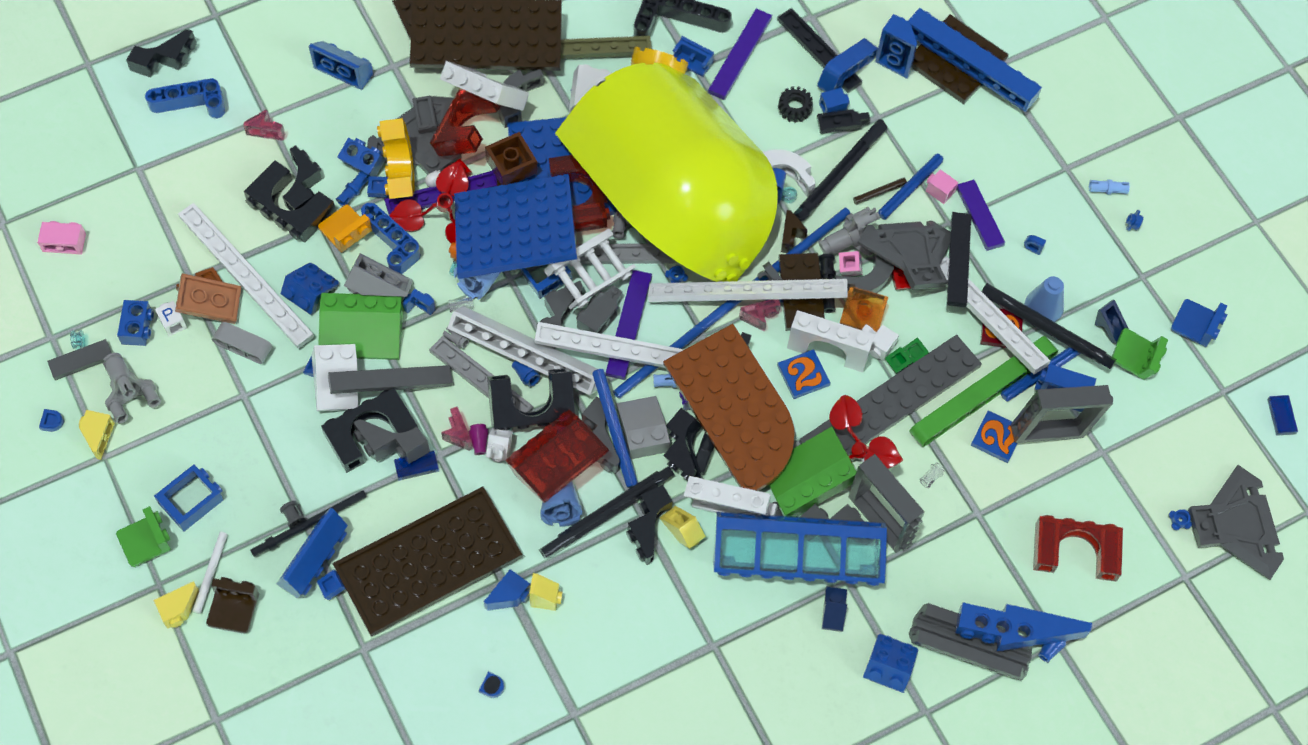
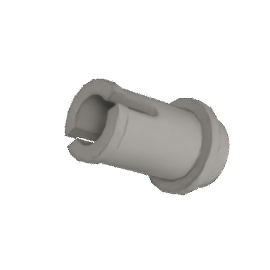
M447 328L446 330L449 333L444 330L443 336L455 343L456 347L463 349L468 345L469 338Z

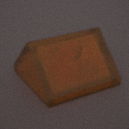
M850 286L840 324L860 330L867 324L877 332L881 325L888 296Z

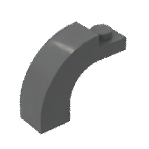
M541 69L530 71L526 75H523L519 70L511 74L503 83L528 92L543 86L544 76ZM498 104L499 117L504 128L508 127L507 123L522 122L521 110Z
M874 254L873 270L869 274L862 277L836 275L835 279H847L848 292H853L852 299H862L876 294L887 284L895 265Z

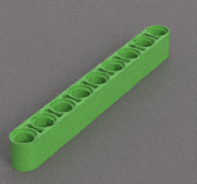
M1046 336L1039 338L1033 343L1049 360L1059 351ZM1013 356L917 422L909 432L922 447H925L999 396L1003 390L1031 373V371L1016 356Z

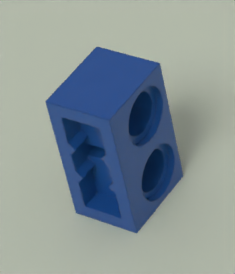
M348 137L337 158L368 176L376 177L386 160L381 155L382 151L373 146L369 149L365 147L366 143L358 138L352 140ZM358 149L357 154L351 156L352 151ZM374 157L373 162L367 165L368 159Z
M123 301L117 337L122 345L146 346L147 339L151 335L150 321L154 319V310L151 309L148 301Z

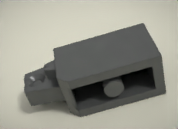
M611 286L605 293L600 291L597 296L594 295L590 299L588 307L578 313L576 317L577 328L602 334L617 317V303L622 296V291L615 286Z

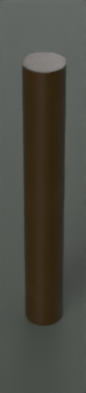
M903 177L853 197V202L857 205L904 186L907 181Z

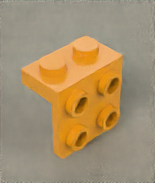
M344 205L318 225L319 230L341 253L372 231L370 219L365 214L360 217L349 205Z

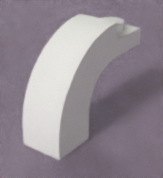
M780 149L763 152L772 168L784 170L787 176L797 182L806 197L814 191L815 180L810 175L812 166L803 157L791 151Z

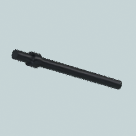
M364 490L330 508L338 513L365 499L367 496ZM330 508L275 537H268L264 540V543L250 549L253 557L268 549L271 551L277 548V545L316 525L323 514Z

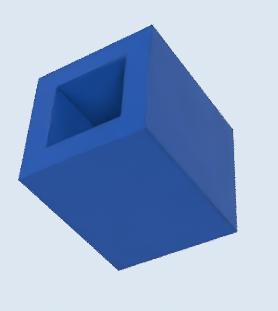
M842 87L820 94L819 105L823 113L847 110L850 104L847 94H844Z

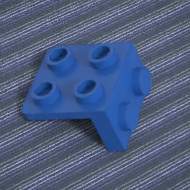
M307 263L285 276L280 294L312 315L316 312L321 293H328L338 287L339 281L317 265Z
M1185 299L1171 326V330L1207 347L1211 339L1216 340L1220 332L1218 326L1219 324L1223 325L1228 315L1225 313L1227 305L1220 302L1216 310L1213 311L1190 299Z
M878 634L863 678L904 693L914 667L918 648L893 639L890 636Z

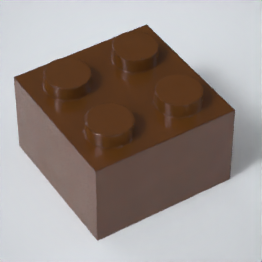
M520 132L485 146L486 161L501 185L517 183L538 173L537 160Z

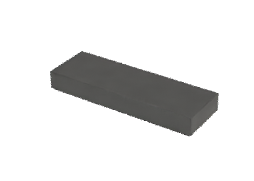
M104 339L47 362L56 381L103 363V359L112 352L107 340Z

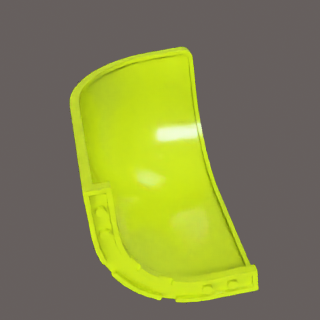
M639 63L624 67L606 76L605 81L596 87L594 85L580 99L555 132L557 137L622 216L653 245L693 272L716 282L738 281L767 241L775 220L778 201L777 182L773 168L764 153L694 78L661 63L651 65Z

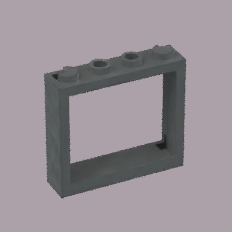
M1108 385L1037 390L1010 424L1014 442L1024 443L1084 438L1113 404V396L1110 394ZM1084 408L1075 419L1040 421L1048 411Z
M874 454L858 466L848 498L869 522L885 523L887 527L886 542L897 553L901 549L904 551L911 547L913 544L912 540L916 537L915 533L919 530L918 526L923 522L922 517L925 511ZM872 484L905 521L903 528L870 490Z

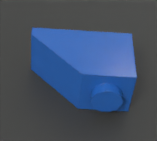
M510 569L484 600V608L490 611L518 607L521 602L525 603L530 597V583Z

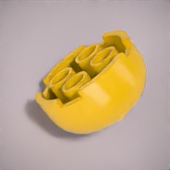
M635 47L631 58V65L661 63L686 74L689 64L684 59H681L679 62L674 55L650 48L640 51L639 47Z

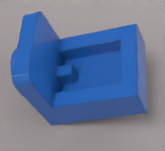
M414 289L411 294L408 293L407 297L403 300V307L406 313H409L414 306H417L429 315H432L436 310L434 299L429 294H423L417 289Z

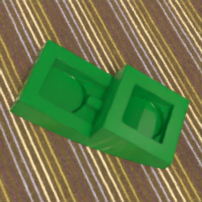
M917 337L903 348L899 347L885 357V360L893 371L898 374L920 358L929 354V351Z

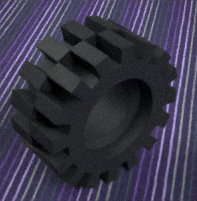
M792 86L790 90L786 88L785 92L782 91L778 103L779 114H782V118L785 119L787 117L788 122L793 119V123H797V119L800 122H803V119L806 120L808 115L810 116L813 104L810 92L806 93L805 88L801 91L799 86H797V89H794V86ZM790 101H798L802 104V107L793 108L788 103Z

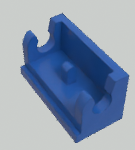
M684 36L680 38L673 49V55L677 58V61L680 62L681 59H684L689 63L687 69L701 77L706 74L713 64V51Z

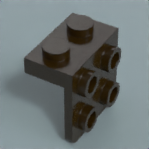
M227 577L213 578L211 587L215 594L206 624L211 628L243 634L248 633L259 597L256 586L248 581H242L241 583L233 582L232 579Z

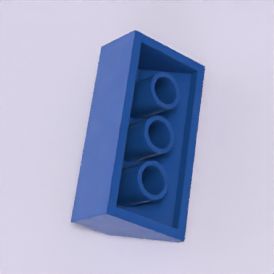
M330 508L323 514L276 583L296 598L302 594L305 596L312 587L310 581L313 577L317 578L324 569L321 566L324 560L327 559L329 561L335 553L334 545L337 542L341 543L347 535L345 529L348 525L334 509Z

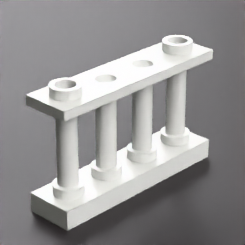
M610 228L577 247L578 259L552 263L543 270L548 277L554 273L556 276L559 275L575 299L568 306L570 310L576 306L578 308L583 307L589 302L587 299L619 279L622 281L626 280L632 275L631 271L636 267L632 264L625 268L614 253L608 240L614 235ZM599 247L604 250L619 272L613 277L609 275L595 255V248ZM585 256V258H589L604 280L599 286L595 285L580 263V257ZM570 264L571 267L575 268L589 288V292L583 296L566 273L565 266Z
M692 476L688 478L684 497L694 499L693 508L713 513L729 512L776 516L778 508L777 504L769 503L771 496L769 493Z

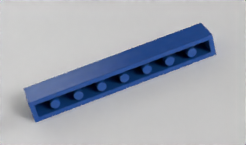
M919 8L908 20L916 41L1026 112L1039 97L1042 87L1037 82L1030 80L1020 71L1013 69L1006 62L1001 61L989 51L978 46L974 41H970L960 32L953 30L943 21L933 17L929 12Z

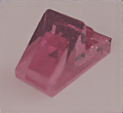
M268 109L246 120L243 124L247 136L284 141L285 132L283 124L270 122Z
M772 299L740 307L739 318L765 331V317L772 318L779 314L780 301Z
M458 406L451 408V417H448L451 429L441 432L442 439L470 451L473 449L472 441Z

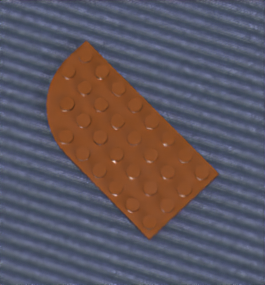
M734 324L664 360L663 365L738 486L759 491L777 479L787 466L793 451V421L785 403Z

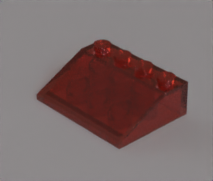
M568 410L550 425L546 426L534 438L528 440L519 450L513 452L505 461L514 475L545 503L605 455L609 449L576 414Z

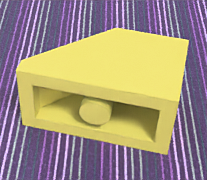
M86 410L85 415L80 418L79 429L96 459L101 460L115 423L108 414Z
M677 506L660 517L663 524L679 543L689 549L699 544L700 540L706 537L696 517Z
M533 573L529 592L530 606L556 611L557 604H561L563 592L559 591V584L537 573Z
M194 581L153 600L167 629L178 627L183 624V621L188 619L199 593Z

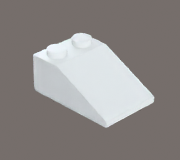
M355 344L314 345L312 365L317 411H339L358 407V392L330 394L328 380L329 372L357 371Z

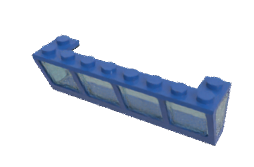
M716 512L713 554L714 572H718L722 576H729L730 573H735L741 577L760 575L762 578L770 579L773 576H781L785 580H793L796 577L803 578L805 581L824 579L825 582L829 583L842 580L848 584L866 582L868 585L877 586L879 583H885L887 527L885 523Z

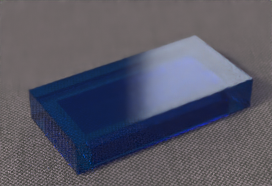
M1289 395L1269 396L1267 401L1276 436L1297 434L1298 429Z
M434 450L410 464L407 463L405 458L394 459L398 481L439 472Z

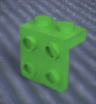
M1125 328L1121 331L1112 357L1117 359L1115 364L1144 380L1159 371L1161 367L1159 363L1167 351L1168 339L1161 336L1150 342L1130 329Z
M150 506L142 509L146 518L116 532V536L131 567H136L171 550L168 541L171 540L166 528L162 530L160 523L163 521L158 511L153 512Z

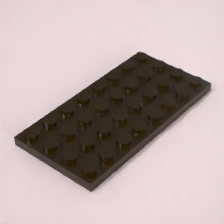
M413 0L409 65L411 68H444L445 62L448 61L472 69H541L560 71L562 0Z
M482 486L332 564L367 631L372 637L523 558V554L485 488Z

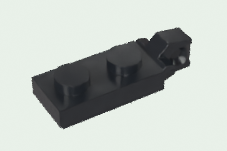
M854 109L817 114L820 134L853 130L869 125L870 114L869 112L859 113L854 111Z

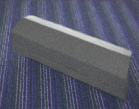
M930 603L924 604L914 616L909 632V637L913 644L1020 681L1027 676L1032 658V646L996 651L997 642L985 643L982 639L975 637L972 639L963 638L961 634L955 633L958 613ZM976 621V622H975V624H976L978 627H980V628H984V627H985L982 622H980V621ZM997 627L999 632H1006L1005 629Z

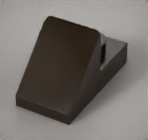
M791 210L786 212L781 253L789 252V247L794 246L795 238L805 239L807 236V228Z

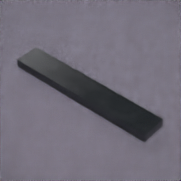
M792 8L777 17V21L823 69L830 60L838 56ZM854 73L844 80L842 88L847 93H850L862 85L863 80Z
M952 212L947 306L962 308L967 306L971 214Z

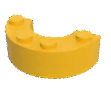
M403 118L379 121L380 126H377L378 137H382L384 143L383 156L387 158L388 165H385V172L388 177V184H385L386 196L389 195V199L414 196V164L406 123Z

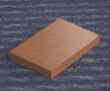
M182 273L175 312L235 324L241 286Z

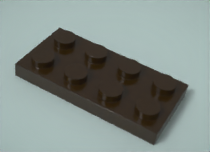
M818 253L779 254V270L782 280L821 279ZM823 298L782 300L785 331H791L797 310L825 319Z

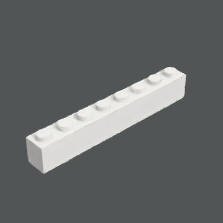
M464 306L453 311L447 329L547 376L548 370L569 368L572 372L573 388L588 395L597 391L592 372L597 370V368L550 346L534 343L535 339Z

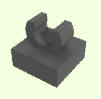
M769 261L763 265L766 271H761L757 275L759 278L764 275L768 276L767 281L782 280Z

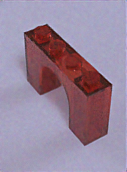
M458 90L430 141L437 155L440 157L476 153L483 138L474 125H462L474 116L497 113L501 105L466 90Z
M573 155L549 158L551 177L569 174L570 182H582L592 190V195L586 202L573 206L575 232L607 228V220H610L609 208H605L604 204L607 203V196Z
M1044 515L1038 518L1035 523L1033 570L1054 573L1059 563L1060 541L1068 537H1079L1091 544L1096 553L1095 579L1117 582L1122 575V527H1117L1114 524L1100 525L1093 521L1078 522L1072 518L1056 519L1051 515Z

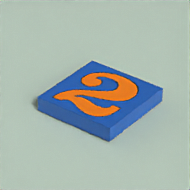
M814 349L777 363V367L793 399L830 386V380Z
M988 410L971 446L1008 463L1017 445L1014 442L1010 424L1012 421Z

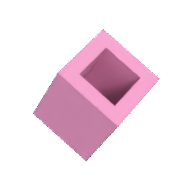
M940 169L936 174H931L928 178L926 192L945 204L955 193L959 182Z
M859 251L839 253L840 273L842 276L863 275L862 256Z

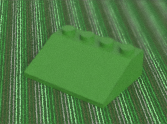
M321 293L318 345L355 344L357 359L399 360L404 309L402 296Z
M831 426L795 447L787 466L769 486L784 515L797 517L809 510L813 505H818L851 486L857 469Z

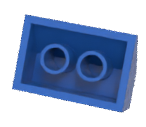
M895 14L891 16L882 29L875 59L876 63L906 79L909 77L917 47L910 22Z
M324 41L309 45L313 67L360 90L364 88L373 75L372 63L365 58H359L350 51H344L336 45Z

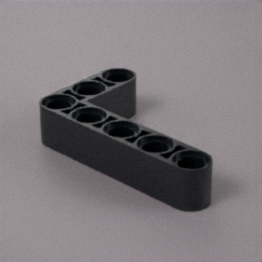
M643 0L634 21L633 36H650L658 16L725 33L730 29L732 14L728 9L696 0Z

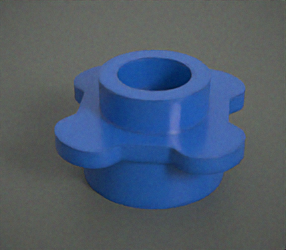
M1137 210L1134 214L1130 213L1127 217L1126 223L1128 226L1126 229L1128 231L1131 228L1137 230L1141 226L1144 217L1140 215V210Z
M679 265L673 266L665 272V277L669 278L671 283H681L688 280V275L685 274L684 269Z
M1183 509L1169 513V517L1172 520L1171 527L1174 530L1191 528V517L1187 510Z

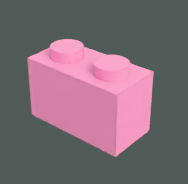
M57 221L42 222L37 243L42 252L82 255L86 233L82 225L75 222H70L69 224Z

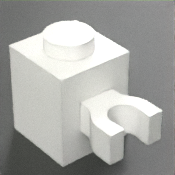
M867 324L862 329V331L875 334L869 353L874 358L884 361L885 357L888 356L896 345L899 335L884 325L877 332Z
M492 428L488 437L486 457L497 462L506 461L510 454L513 431Z

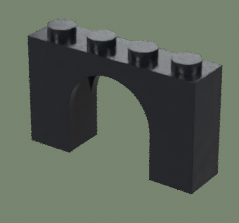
M274 160L244 190L245 201L251 208L260 210V213L265 218L274 220L279 228L288 230L294 239H300L305 243L319 229L318 225L335 213L334 201L318 191L299 209L283 210L276 206V197L292 181L289 169Z
M569 368L548 370L549 397L545 405L534 412H523L514 406L511 378L508 375L487 377L492 427L500 430H509V427L526 429L530 427L529 425L537 424V426H548L551 422L567 424L570 423V420H575L572 372Z
M395 388L382 391L379 396L365 400L360 406L346 410L341 416L331 418L321 426L324 436L346 473L365 464L363 455L353 440V432L355 431L353 422L357 420L380 419L387 422L394 433H402L418 427Z

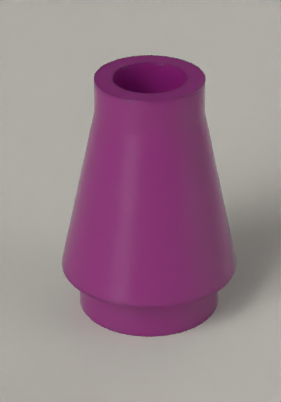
M486 424L471 425L468 431L475 455L486 454L489 432Z

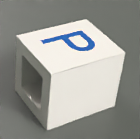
M174 301L163 303L155 309L169 337L187 329L181 314L175 312L176 304Z

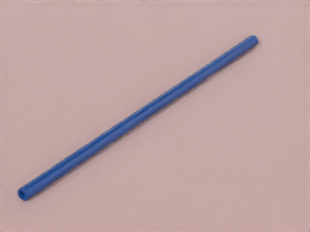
M846 207L843 208L786 254L805 252L846 219L845 216L851 214ZM778 260L772 264L777 273L780 271ZM764 275L761 278L757 276L752 281H767L768 276ZM727 300L669 347L684 348L743 300ZM646 364L613 390L614 395L618 399L659 367Z

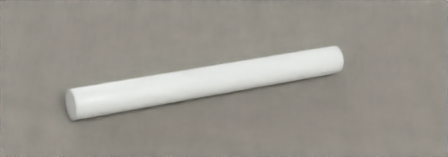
M219 533L193 608L195 613L201 614L228 536L227 533Z

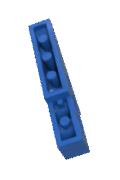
M963 602L959 608L955 633L961 634V637L967 639L979 638L985 643L997 642L996 651L1086 638L1091 632L1092 623L1006 604L1003 611ZM980 621L984 624L985 627L980 628L975 624V622ZM996 626H1002L1006 632H999ZM1018 631L1025 632L1027 637H1021L1018 634Z

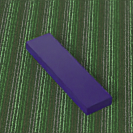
M975 180L958 184L956 189L968 214H971V220L986 251L1004 246V238Z

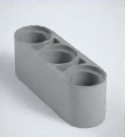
M222 322L212 337V341L216 345L258 364H263L273 347L269 341L227 322Z

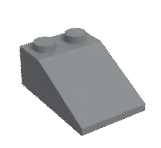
M360 253L344 286L355 294L407 297L413 280Z
M652 396L616 403L630 458L636 459L666 453L670 448V440L657 397Z

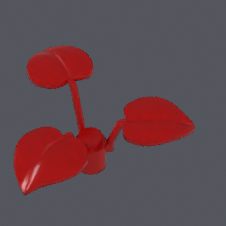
M462 163L451 164L439 173L436 179V188L443 193L438 196L436 203H433L427 210L421 212L420 204L409 199L400 202L389 216L405 231L413 232L423 227L424 220L422 216H425L434 208H437L440 212H448L452 223L446 226L445 236L451 244L456 242L455 219L451 209L453 203L452 196L454 197V193L467 191L469 185Z
M848 395L841 396L832 407L829 417L833 427L838 430L847 428L856 441L852 446V455H849L850 459L855 460L857 458L862 461L864 458V461H866L875 454L888 469L901 463L903 458L893 441L884 436L876 437L869 443V446L861 442L851 429V427L861 424L863 417L861 407L852 397Z

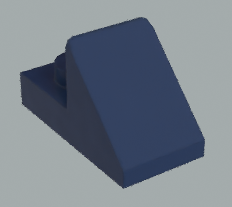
M1112 299L1098 310L1095 326H1103L1111 342L1117 344L1121 331L1128 328L1116 301Z
M826 586L822 618L823 630L843 632L847 610V589Z

